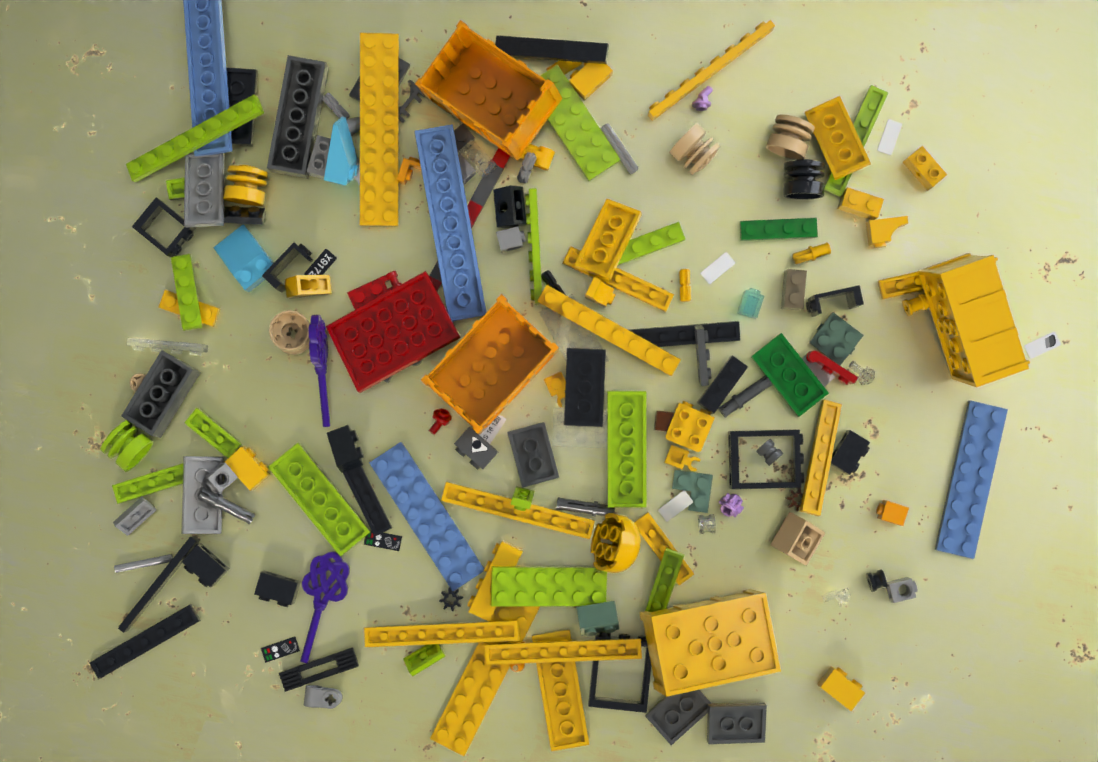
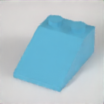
M341 117L333 124L324 180L346 186L350 181H353L354 176L358 175L359 165H357L358 158L346 117Z
M244 224L213 247L232 275L247 292L252 291L265 280L262 275L274 263Z

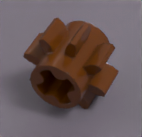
M797 488V492L789 490L791 493L790 497H785V499L790 501L788 507L795 506V511L797 512L799 507H801V502H798L797 505L794 497H798V494L800 498L803 497L801 488Z

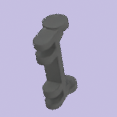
M411 80L408 81L410 84V97L402 106L398 107V119L403 123L405 120L400 115L403 114L407 118L410 116L405 109L412 100L415 99L418 103L422 101L417 94L419 93L425 97Z

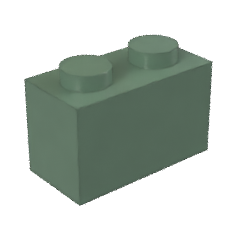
M615 601L576 607L581 636L591 637L600 632L613 633L619 630Z

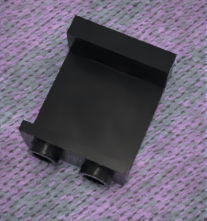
M294 242L270 266L262 277L276 290L283 293L286 287L277 276L299 253L312 262L313 259L310 257L312 253L303 244L298 246Z
M860 285L811 296L808 298V302H806L807 312L811 313L812 317H815L822 313L819 300L845 294L849 309L863 305Z

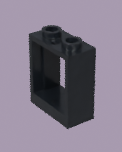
M156 197L132 227L167 256H177L181 252V246L185 241L188 242L194 236L196 228H186L184 226L168 248L164 247L147 233L146 229L163 209L183 226L184 219Z

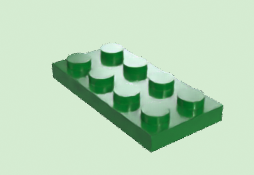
M782 333L751 356L797 417H800L829 394Z

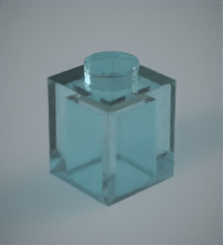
M753 288L745 290L737 313L753 319L758 318L764 295L760 294L761 291Z

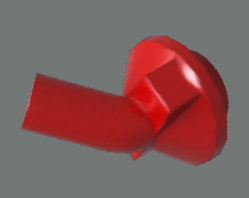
M441 408L433 412V418L436 421L429 429V432L435 435L442 425L446 426L449 424L452 416L446 409Z

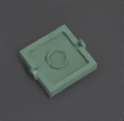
M832 312L824 324L821 323L819 325L817 333L809 343L841 366L848 355H851L855 350L854 347L864 335Z

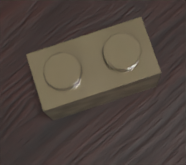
M795 269L784 271L781 309L801 311L804 308L807 271Z

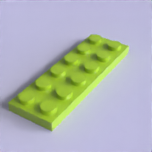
M558 64L540 75L545 80L549 79L552 81L562 97V100L550 115L548 121L587 180H592L618 163L621 159Z
M607 391L608 507H647L646 391Z
M300 443L295 444L268 466L340 557L371 532Z
M492 566L491 606H586L606 602L607 572L598 570L595 567Z

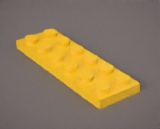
M570 629L532 635L533 642L572 641ZM575 661L536 663L551 751L589 745Z

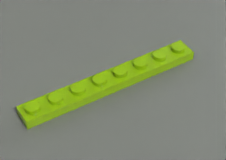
M252 95L127 163L126 166L132 181H140L264 114L258 96Z

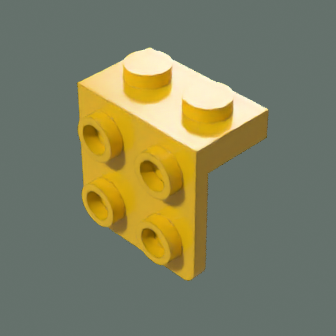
M688 402L677 403L665 438L688 449L700 452L715 417L710 416L711 412L702 408L700 411L693 409L694 405Z

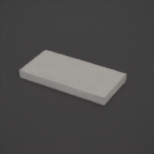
M190 153L185 156L184 226L186 228L224 226V153L194 156V153Z
M183 456L181 534H221L222 510L213 508V505L199 499L198 495L203 487L210 490L205 484L207 480L204 477L223 462V457ZM221 473L215 477L217 484L223 483V474ZM216 491L213 492V493H215V494H217V495H219V494L222 495V492H220V493H219V492H216Z

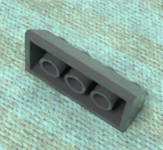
M161 350L121 417L151 436L161 438L201 372Z

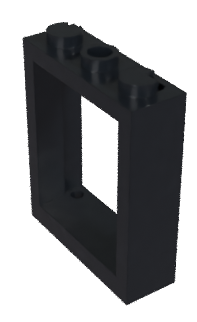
M800 430L728 431L730 489L801 488V484L804 483V472H801V464H804V454L800 453V445H803V434H800ZM793 436L794 482L739 483L738 437Z
M600 632L599 635H595V640L633 639L628 634H619V637L611 636V633ZM638 636V638H641V646L646 647L641 701L595 697L598 660L592 661L588 699L589 707L647 713L651 661L646 636Z

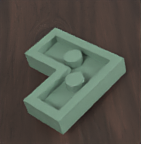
M674 470L672 489L691 491L690 498L693 500V503L689 505L688 510L708 513L713 475Z

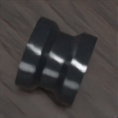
M882 569L877 570L874 574L866 573L871 592H875L878 588L885 589L888 587Z

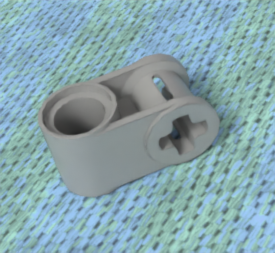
M306 685L304 706L333 709L342 702V693L334 688ZM331 695H333V698L336 699L333 703L332 700L328 698Z

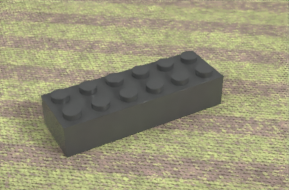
M288 55L267 169L270 172L308 179L307 168L315 145L323 102L322 97L324 96L329 70L326 62Z

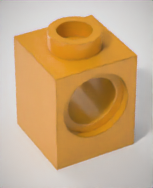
M883 500L882 503H879L876 514H878V519L904 526L909 508Z

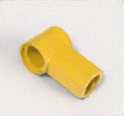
M530 144L520 158L524 160L526 153H534L537 157L534 166L543 170H549L555 152L543 146L537 147Z

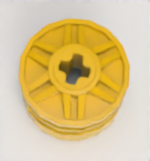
M248 165L228 166L227 171L234 175H227L226 179L233 182L234 185L225 186L223 199L243 205L263 206L265 192L257 189V187L267 186V182L260 179H267L268 172Z

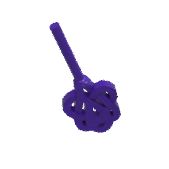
M312 315L308 330L310 359L318 375L323 427H329L330 416L325 376L327 373L328 341L325 334V322L322 320L321 315Z
M336 551L315 557L310 564V572L304 576L302 581L303 590L307 594L314 596L313 607L315 609L300 662L308 663L321 613L328 605L327 603L329 600L334 602L343 600L348 594L346 580L350 573V567ZM330 558L335 559L336 562H331ZM330 570L332 574L327 579V571ZM318 574H320L321 586L319 584ZM310 579H311L312 587H313V588H311L310 585H309ZM335 579H336L337 582H336V583L333 585V587L330 589V585H331V584L335 581ZM341 587V593L334 595ZM324 592L325 596L321 600V593Z

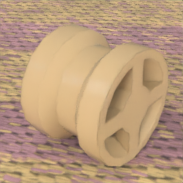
M138 373L131 377L130 387L132 390L137 391L146 374Z

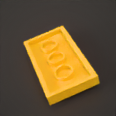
M840 96L804 112L808 122L815 127L813 133L835 180L871 165Z
M606 199L574 264L575 267L610 281L642 216L641 211Z

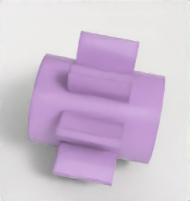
M727 493L719 501L722 505L720 510L725 516L736 517L744 509L741 506L743 501L739 495Z

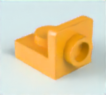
M409 157V159L403 158L397 177L398 183L406 185L407 180H411L413 174L411 167L421 170L419 159Z

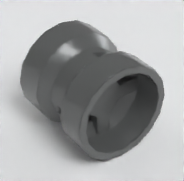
M771 439L756 451L760 456H764L768 466L783 455L780 449L774 447V442Z

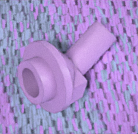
M710 86L703 89L699 93L698 98L692 103V107L696 108L697 111H705L711 106V102L708 101V95L713 90Z

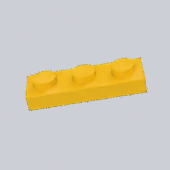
M165 290L158 308L180 315L177 294ZM199 302L202 323L214 327L220 309Z

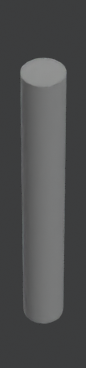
M169 554L114 566L115 573L168 563L173 559V556Z

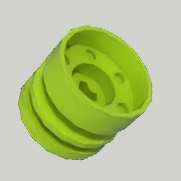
M128 420L113 429L100 448L104 454L108 453L110 459L119 455L116 464L125 472L134 468L153 445V441L144 433L135 437L138 428L136 426L132 427V423Z

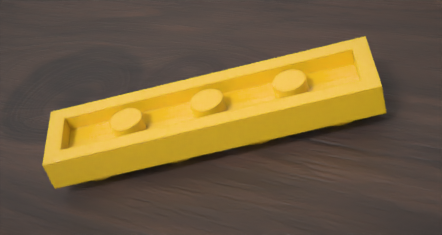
M649 512L634 522L639 533L660 561H662L666 548L678 552ZM684 559L676 579L678 585H681L694 575Z

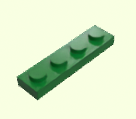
M817 218L740 221L741 241L818 237Z

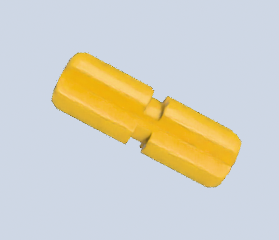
M681 269L679 271L681 285L680 301L689 302L691 300V287L689 286L690 270Z

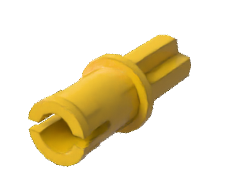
M828 242L815 247L809 246L806 250L793 253L792 259L795 264L809 260L815 261L818 257L831 254V248Z

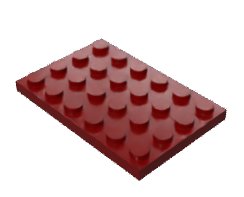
M426 271L326 326L359 393L461 338Z

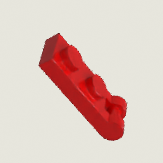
M392 271L347 292L354 309L360 308L401 285L402 283H399L397 279V272ZM390 281L392 287L387 288L385 282Z
M810 351L806 354V360L809 363H818L822 366L821 370L829 375L835 374L838 376L837 380L845 385H848V383L855 384L859 378L818 351Z

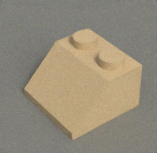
M789 512L778 533L774 536L771 546L807 566L825 532L805 519Z

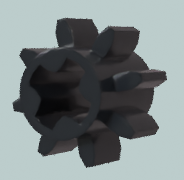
M449 587L447 593L445 591L441 592L444 598L440 599L439 602H444V610L447 607H451V610L454 611L455 605L461 607V603L458 601L464 597L458 595L459 589L452 591L451 587ZM450 594H452V597H456L453 604L446 600Z

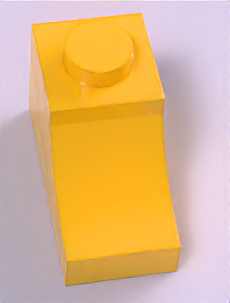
M908 216L869 220L866 222L868 246L874 245L875 248L886 247V243L891 241L893 232L897 228L908 224Z
M296 275L285 279L287 298L332 294L330 275Z
M594 277L585 298L606 307L607 304L611 305L615 298V294H613L614 288Z

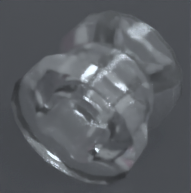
M714 514L709 516L698 515L700 534L716 532Z

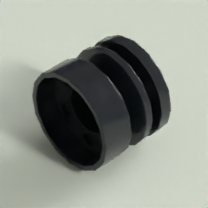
M799 159L784 163V169L787 170L784 173V177L792 179V181L784 183L783 196L785 198L818 199L824 197V183L816 181V179L825 176V173L821 171L825 169V163L810 159Z

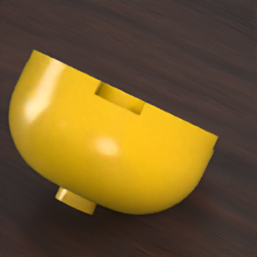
M608 513L605 515V520L602 524H597L591 542V553H594L595 558L593 565L596 569L610 573H619L627 570L635 562L639 554L641 539L639 530L631 519L622 515ZM601 538L612 541V545L601 542Z

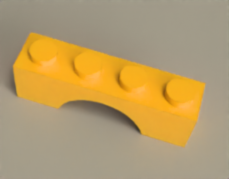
M503 540L501 544L496 543L492 554H495L492 562L488 560L484 569L487 572L484 579H479L476 586L478 592L476 597L471 596L467 605L470 607L468 612L488 622L490 621L497 607L490 605L492 566H516L523 552L522 549Z

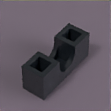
M733 355L730 356L715 380L697 401V404L711 412V414H714L748 366Z

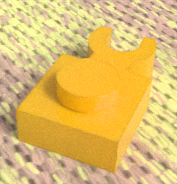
M560 371L545 378L544 381L551 397L557 395V404L559 407H562L561 399L565 398L566 381Z
M671 445L664 463L682 470L684 465H687L689 470L697 471L696 468L691 466V462L694 460L700 462V459L698 457L689 458V451Z

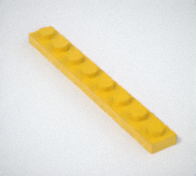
M771 20L767 23L763 21L755 28L756 31L754 33L744 35L738 45L732 44L725 50L726 54L722 57L718 55L710 61L711 65L706 69L704 67L700 68L695 73L696 76L694 78L684 80L679 85L680 88L678 90L668 92L664 96L666 99L659 103L657 101L649 107V118L652 121L772 32L775 27L774 23Z
M547 284L537 300L542 305L670 376L673 375L681 361L680 358Z
M449 482L445 483L441 499L444 502L586 539L591 538L595 520L531 504L530 510H517L514 508V505H511V498Z
M518 621L365 627V647L519 641Z
M641 638L486 644V665L642 659Z

